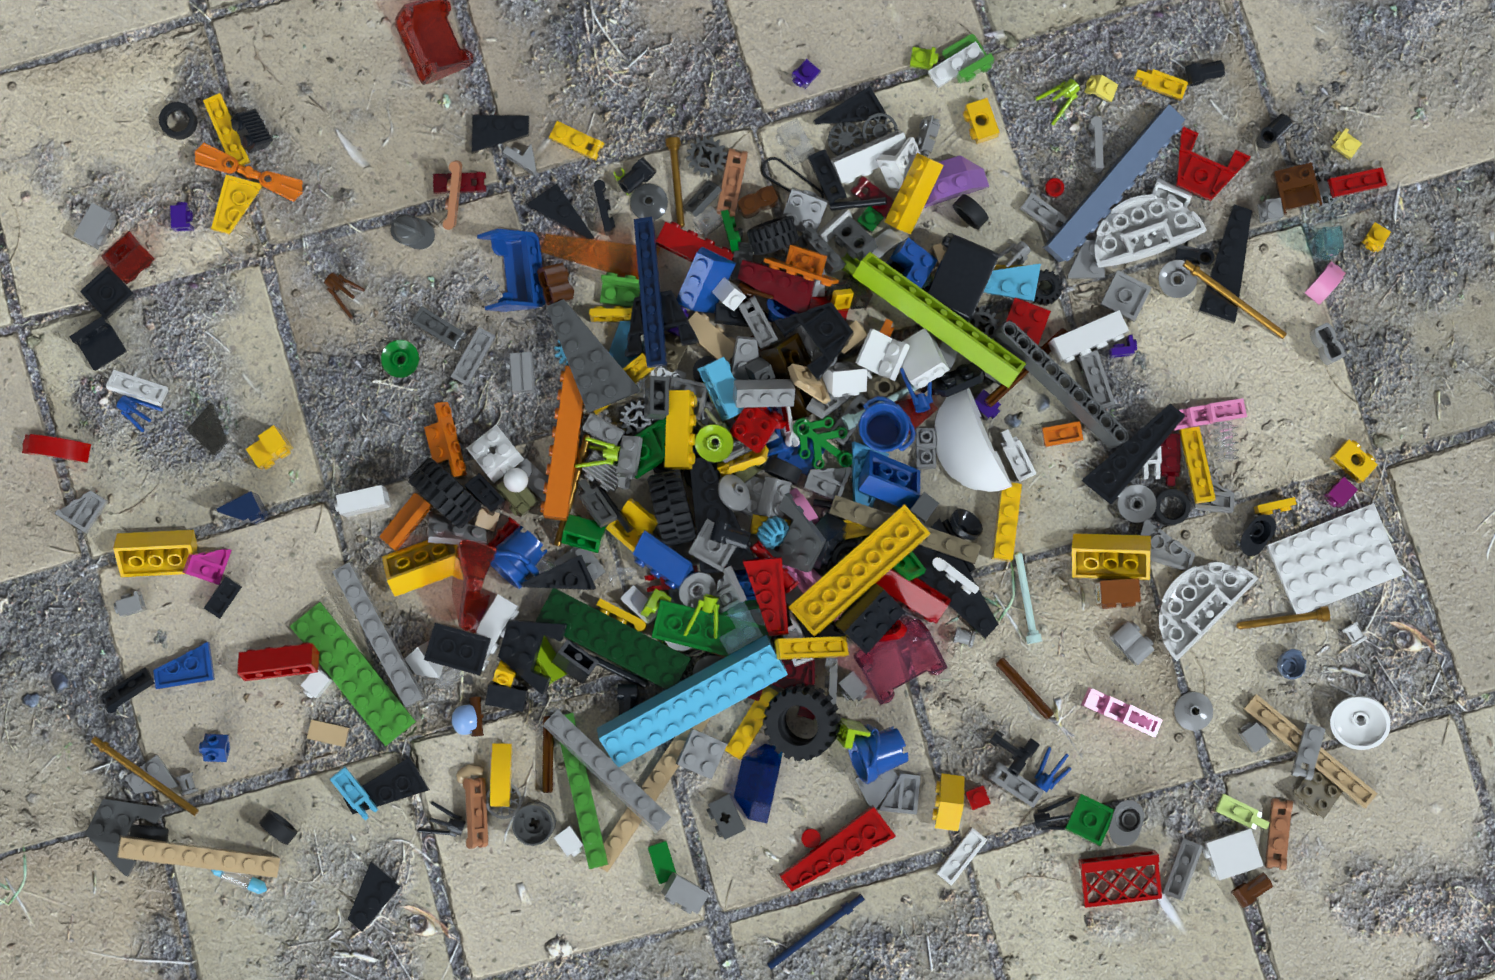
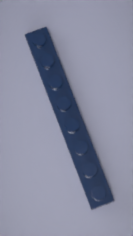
M651 216L634 219L646 364L648 368L667 366L654 218Z

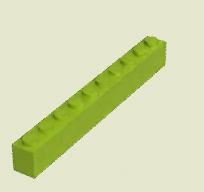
M871 252L863 258L854 272L853 277L860 283L870 288L875 294L881 296L892 306H895L906 316L913 319L1007 388L1011 386L1026 365L1025 362Z

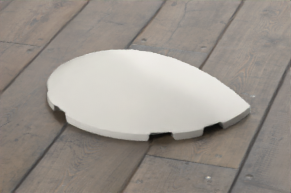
M1156 195L1133 197L1114 207L1107 218L1101 222L1094 245L1095 260L1098 268L1137 261L1187 242L1204 233L1207 229L1194 211L1191 212L1183 206L1182 202L1171 197L1165 199Z
M968 388L946 397L938 410L934 427L936 453L946 472L963 486L973 490L993 492L1012 487L998 452L994 451L980 419L982 416L970 389Z
M1212 562L1198 567L1195 566L1178 576L1167 589L1159 612V629L1161 630L1163 642L1171 656L1178 661L1245 594L1258 578L1242 567L1227 565L1223 562Z

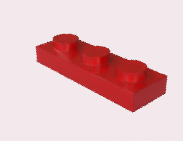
M1383 167L1327 180L1332 198L1387 186Z

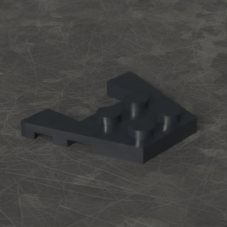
M672 290L660 292L664 330L678 327L682 346L699 343L697 335ZM635 297L633 301L631 325L627 337V349H625V356L627 358L643 353L641 335H644L641 297Z
M832 302L774 321L784 336L802 326L823 355L807 365V368L817 381L821 379L854 335L853 330Z
M510 620L506 627L498 657L540 694L544 695L547 693L551 677L534 670L543 637L545 635L557 641H562L568 624Z

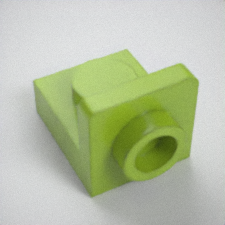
M912 47L910 67L932 69L933 64L937 65L939 53H935L936 47H932V49Z
M655 589L649 596L640 614L647 618L651 612H656L661 600L670 602L672 598L667 596L665 592Z

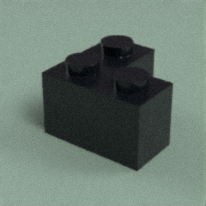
M828 512L815 524L826 539L813 566L818 570L830 563L833 557L831 552L835 549L838 541H843L847 533L845 531L847 523Z

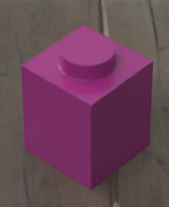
M1342 477L1324 496L1327 497L1326 501L1332 507L1340 508L1347 503L1358 489L1345 477Z

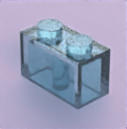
M1342 226L1323 227L1314 235L1316 257H1322V260L1333 259L1334 256L1344 249Z

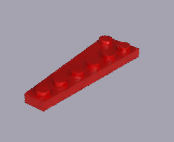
M872 805L779 875L792 892L815 880L817 877L830 872L831 869L839 865L842 866L848 860L861 856L865 851L873 847L876 848L893 839L896 835Z

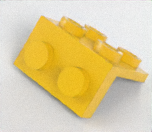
M629 498L621 512L631 524L633 530L627 533L618 520L608 524L606 529L634 552L642 533L646 531L652 534L658 523L653 514L646 511L639 502Z

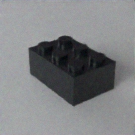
M875 583L848 607L834 625L856 647L867 654L896 621L900 619L905 611L882 587Z

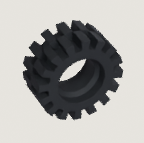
M1040 270L1034 303L1037 302L1038 305L1044 304V306H1048V304H1053L1060 297L1063 290L1062 280L1059 279L1060 276L1058 274H1054V271ZM1041 281H1048L1052 285L1051 293L1047 295L1041 294L1038 291V284Z

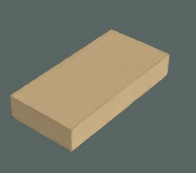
M311 720L307 739L345 747L350 728Z

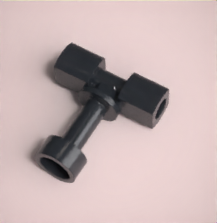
M997 730L989 743L994 747L1000 745L1013 755L1011 759L1014 761L1008 768V772L1018 777L1026 765L1025 762L1034 755L1040 744L1030 738L1024 748L1019 746L1017 749L1003 739L1004 734Z

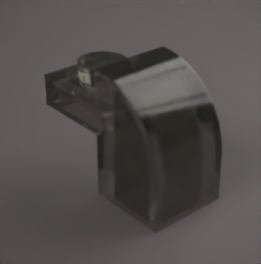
M843 275L842 280L838 284L829 286L825 293L827 300H831L834 290L851 289L854 293L850 305L851 310L867 308L873 296L871 290L852 275Z

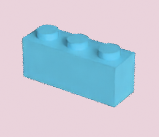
M724 357L698 368L722 421L740 414L744 409L736 408L734 403L733 385L736 378L733 377L730 371V364Z

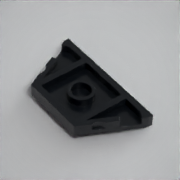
M973 362L960 365L956 370L946 372L943 376L932 380V395L952 396L982 383L986 372ZM927 385L920 388L921 393L927 392Z

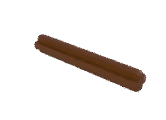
M1005 658L998 660L996 663L997 667L1045 719L1053 716L1054 712Z
M551 716L543 718V725ZM544 726L542 792L552 793L554 736Z

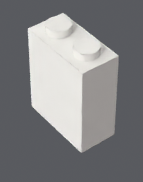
M924 328L902 341L910 345L902 367L909 382L917 390L925 387L929 382L943 376L944 373L950 370L933 334Z
M382 485L336 495L337 500L334 501L336 512L345 517L391 507L388 490Z
M1251 828L1238 830L1203 842L1205 846L1202 849L1206 859L1209 858L1211 864L1209 866L1210 874L1216 880L1220 881L1264 866Z

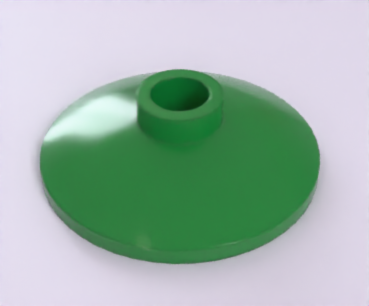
M395 340L384 348L381 355V363L389 375L396 378L408 377L415 372L419 365V353L410 342ZM399 357H404L403 363H398Z

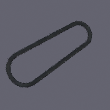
M771 157L764 161L762 165V173L763 176L769 181L785 189L786 191L791 192L790 189L771 179L765 173L766 163L771 160H777L781 162L784 166H786L788 169H790L792 172H794L796 175H798L800 178H802L804 181H806L808 184H810L812 187H814L816 190H818L821 193V198L824 199V193L820 188H818L816 185H814L812 182H810L808 179H806L804 176H802L800 173H798L796 170H794L792 167L786 164L783 160L777 157Z

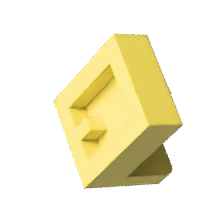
M1345 128L1342 132L1338 131L1332 140L1335 142L1331 147L1350 160L1362 143L1348 134L1349 129Z

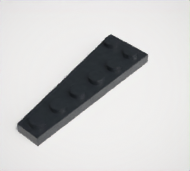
M1234 204L1210 277L1239 297L1252 210ZM1207 284L1198 312L1234 324L1238 306Z
M1169 404L1118 450L1113 452L1104 462L1084 477L1082 482L1112 505L1186 416L1172 404Z

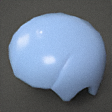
M470 704L459 706L452 713L451 723L458 734H471V730L477 726L476 712Z

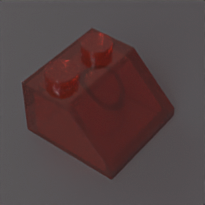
M130 231L124 234L101 255L110 269L126 285L134 281L138 274L148 268L155 260L151 253Z

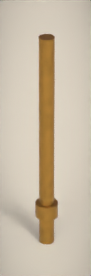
M584 434L581 448H578L576 464L584 463L585 459L588 458L590 441L585 440V437L591 438L592 436ZM583 467L575 468L569 514ZM560 520L553 545L561 547L563 530L567 521Z

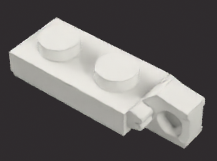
M1008 429L1001 432L1000 435L1004 441L1001 443L1002 450L1018 483L1036 475L1035 469L1017 436L1012 438Z

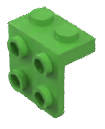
M974 34L968 35L942 52L944 59L947 60L974 42H977L985 57L958 72L956 78L960 84L965 81L970 82L980 72L985 73L990 70L995 60L991 53L986 54Z

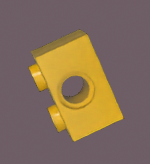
M988 98L966 104L963 117L965 122L970 124L971 129H969L971 139H975L976 144L997 138L1000 131ZM982 118L985 124L978 125L975 119Z
M1348 439L1343 442L1330 459L1359 484L1370 475L1378 464L1371 454L1364 453L1360 449L1359 443ZM1352 455L1358 457V465L1352 463Z

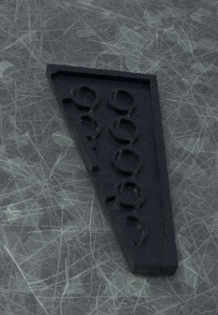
M695 458V464H692L690 472L697 536L707 519L715 522V520L721 521L741 530L733 510L729 509L720 499L718 493L719 479L711 462L703 458ZM747 545L746 549L736 547L725 568L731 566L733 571L746 570L743 560L754 559L749 546ZM699 560L700 572L707 574L721 572Z
M940 518L931 526L932 529L948 534ZM918 545L912 552L926 569L925 573L918 578L950 598L949 606L986 639L999 624L980 590L976 594L971 592L969 595L960 588L963 584L958 580L954 583L945 576L947 574L945 570L938 571L932 564L933 559L940 557L976 584L964 561Z

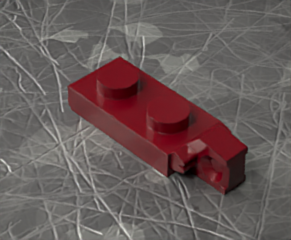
M1170 434L1161 445L1162 463L1160 464V472L1162 477H1166V487H1174L1175 477H1179L1180 434Z

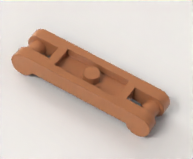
M729 148L716 214L721 215V211L728 210L730 217H735L748 156L747 151L737 152L735 149ZM733 159H739L740 164L733 163ZM724 202H732L731 207L724 206Z
M458 160L449 164V170L452 172L451 179H448L447 191H450V194L445 202V209L448 210L447 219L443 221V227L446 230H451L457 224L463 167L462 163Z
M477 777L474 780L466 778L463 780V788L466 793L468 832L466 846L468 849H474L477 846L484 848L488 846L485 780L483 777Z
M1272 798L1265 868L1272 869L1273 867H1278L1279 870H1286L1290 821L1293 809L1292 800L1279 801V799ZM1278 809H1284V815H1279ZM1274 853L1280 854L1279 860L1273 859Z

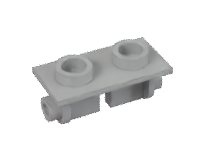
M933 115L924 117L921 120L919 135L915 139L919 151L924 156H929L932 153L935 140L930 139V136L937 137L940 128V120L934 118Z

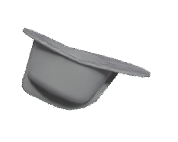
M1125 800L1117 805L1109 827L1110 838L1115 844L1128 846L1138 839L1144 822V811L1139 803L1133 800Z

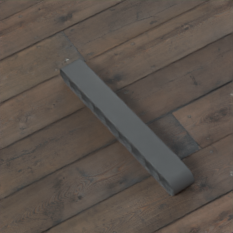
M1011 321L1005 322L994 331L996 341L1025 362L1024 368L1109 448H1116L1128 440L1127 430L1015 323Z

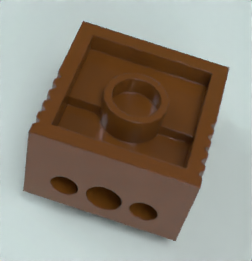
M1312 162L1274 171V181L1278 197L1281 198L1284 215H1287L1286 211L1317 203H1319V207L1323 205Z

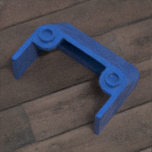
M499 228L477 235V239L491 240L494 253L498 256H504L507 292L499 295L498 303L485 306V310L510 312L543 307L546 301L537 274V270L543 267L539 237L533 232Z

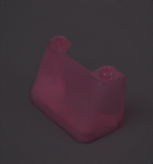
M914 619L904 624L907 627V632L901 639L884 642L878 641L867 654L859 649L853 655L880 705L893 700L895 695L894 689L927 671L931 675H939L948 668L930 631L920 619Z

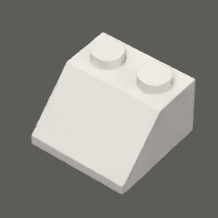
M850 361L836 362L822 376L827 391L832 397H841L842 394L846 393L848 395H859V392L867 391V369Z

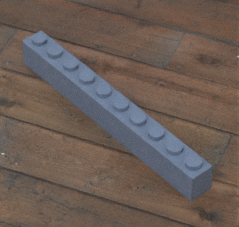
M1170 104L1162 107L1043 248L1058 262L1070 260L1075 254L1073 250L1077 246L1080 247L1087 240L1085 236L1089 232L1092 233L1099 226L1097 222L1101 218L1107 217L1111 212L1109 208L1113 204L1116 205L1123 198L1121 194L1125 190L1128 191L1135 184L1133 180L1137 176L1140 177L1147 170L1145 166L1149 162L1152 163L1159 156L1158 151L1161 148L1164 149L1171 142L1170 137L1173 134L1176 135L1183 128L1182 123L1186 119Z

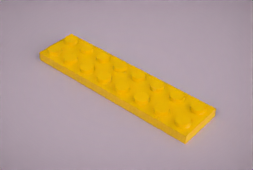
M904 504L788 608L815 637L931 533Z

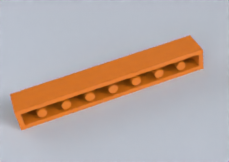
M565 365V371H561L560 382H563L562 389L558 390L557 395L560 405L559 408L555 409L554 419H557V425L553 426L552 438H555L554 445H550L549 456L552 459L551 464H547L546 475H549L548 483H544L543 489L546 499L542 501L540 510L544 518L567 521L584 412V402L570 366Z

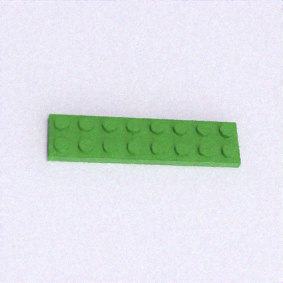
M321 602L290 626L303 643H313L318 649L319 664L385 746L389 745L416 723V720Z

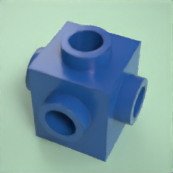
M205 734L203 742H200L199 753H202L203 761L227 762L230 752L229 735Z

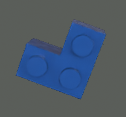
M909 237L897 245L890 259L905 269L902 275L920 288H922L938 261Z

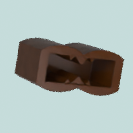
M766 186L758 190L756 194L743 196L738 201V208L744 219L752 218L760 211L774 208L778 203V197L773 186Z
M563 263L544 266L537 270L538 279L543 288L547 305L563 299L568 303L574 299V288L568 281L569 272Z

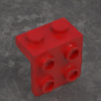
M744 407L732 426L730 433L752 451L760 453L775 429H783L787 422L782 419L783 416L776 411L772 412L767 407Z

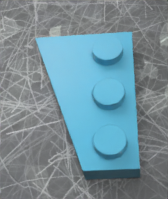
M1041 264L993 270L983 293L1034 302Z

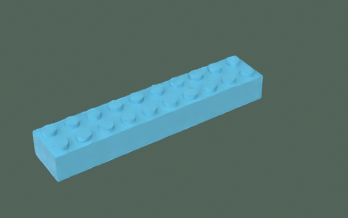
M767 635L599 726L597 728L598 738L613 762L618 767H621L787 676L786 668L782 660H777L776 650Z

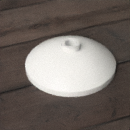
M1351 696L1335 706L1331 714L1330 725L1334 736L1340 743L1352 749L1366 750L1378 746L1386 739L1390 731V716L1386 708L1379 701L1368 696ZM1362 715L1364 718L1360 719L1357 716Z

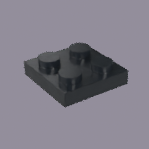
M109 266L80 290L84 297L106 319H109L135 295Z

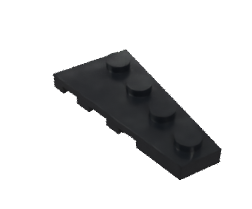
M408 757L362 786L377 807L430 790L411 757ZM343 797V799H344L345 803L347 804L348 808L350 809L351 813H352V814L358 813V812L356 811V809H353V808L351 807V805H350V804L346 801V799ZM365 801L360 805L365 811L370 809Z

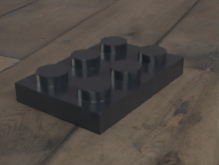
M434 623L424 660L481 676L491 638Z

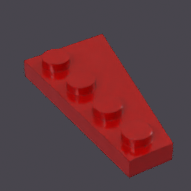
M782 557L743 560L769 636L789 634Z

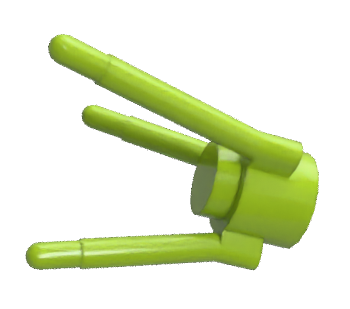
M1069 79L1067 82L1063 81L1058 86L1035 98L1038 101L1059 89L1060 92L1052 98L1053 101L1062 95L1065 98L1069 97L1052 121V125H1055L1071 102L1077 97L1076 93L1080 90V87L1073 79Z
M585 437L587 441L605 446L589 445V449L603 451V457L606 460L575 464V468L603 464L613 465L614 461L619 460L621 446Z
M704 594L703 599H699L698 606L686 627L684 636L688 635L702 607L704 612L713 613L714 611V638H718V610L720 606L718 604V597Z

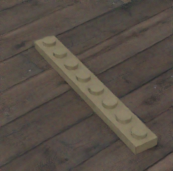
M835 495L829 511L831 515L874 530L892 516V514ZM925 526L931 534L919 544L920 546L972 564L976 563L981 545Z

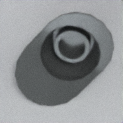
M400 215L391 224L390 231L394 240L411 248L426 249L431 246L435 239L434 228L431 224L415 216Z

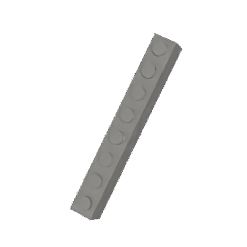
M348 562L332 571L404 706L410 707L425 699L423 692L353 563Z
M558 709L544 723L543 726L655 833L671 818Z

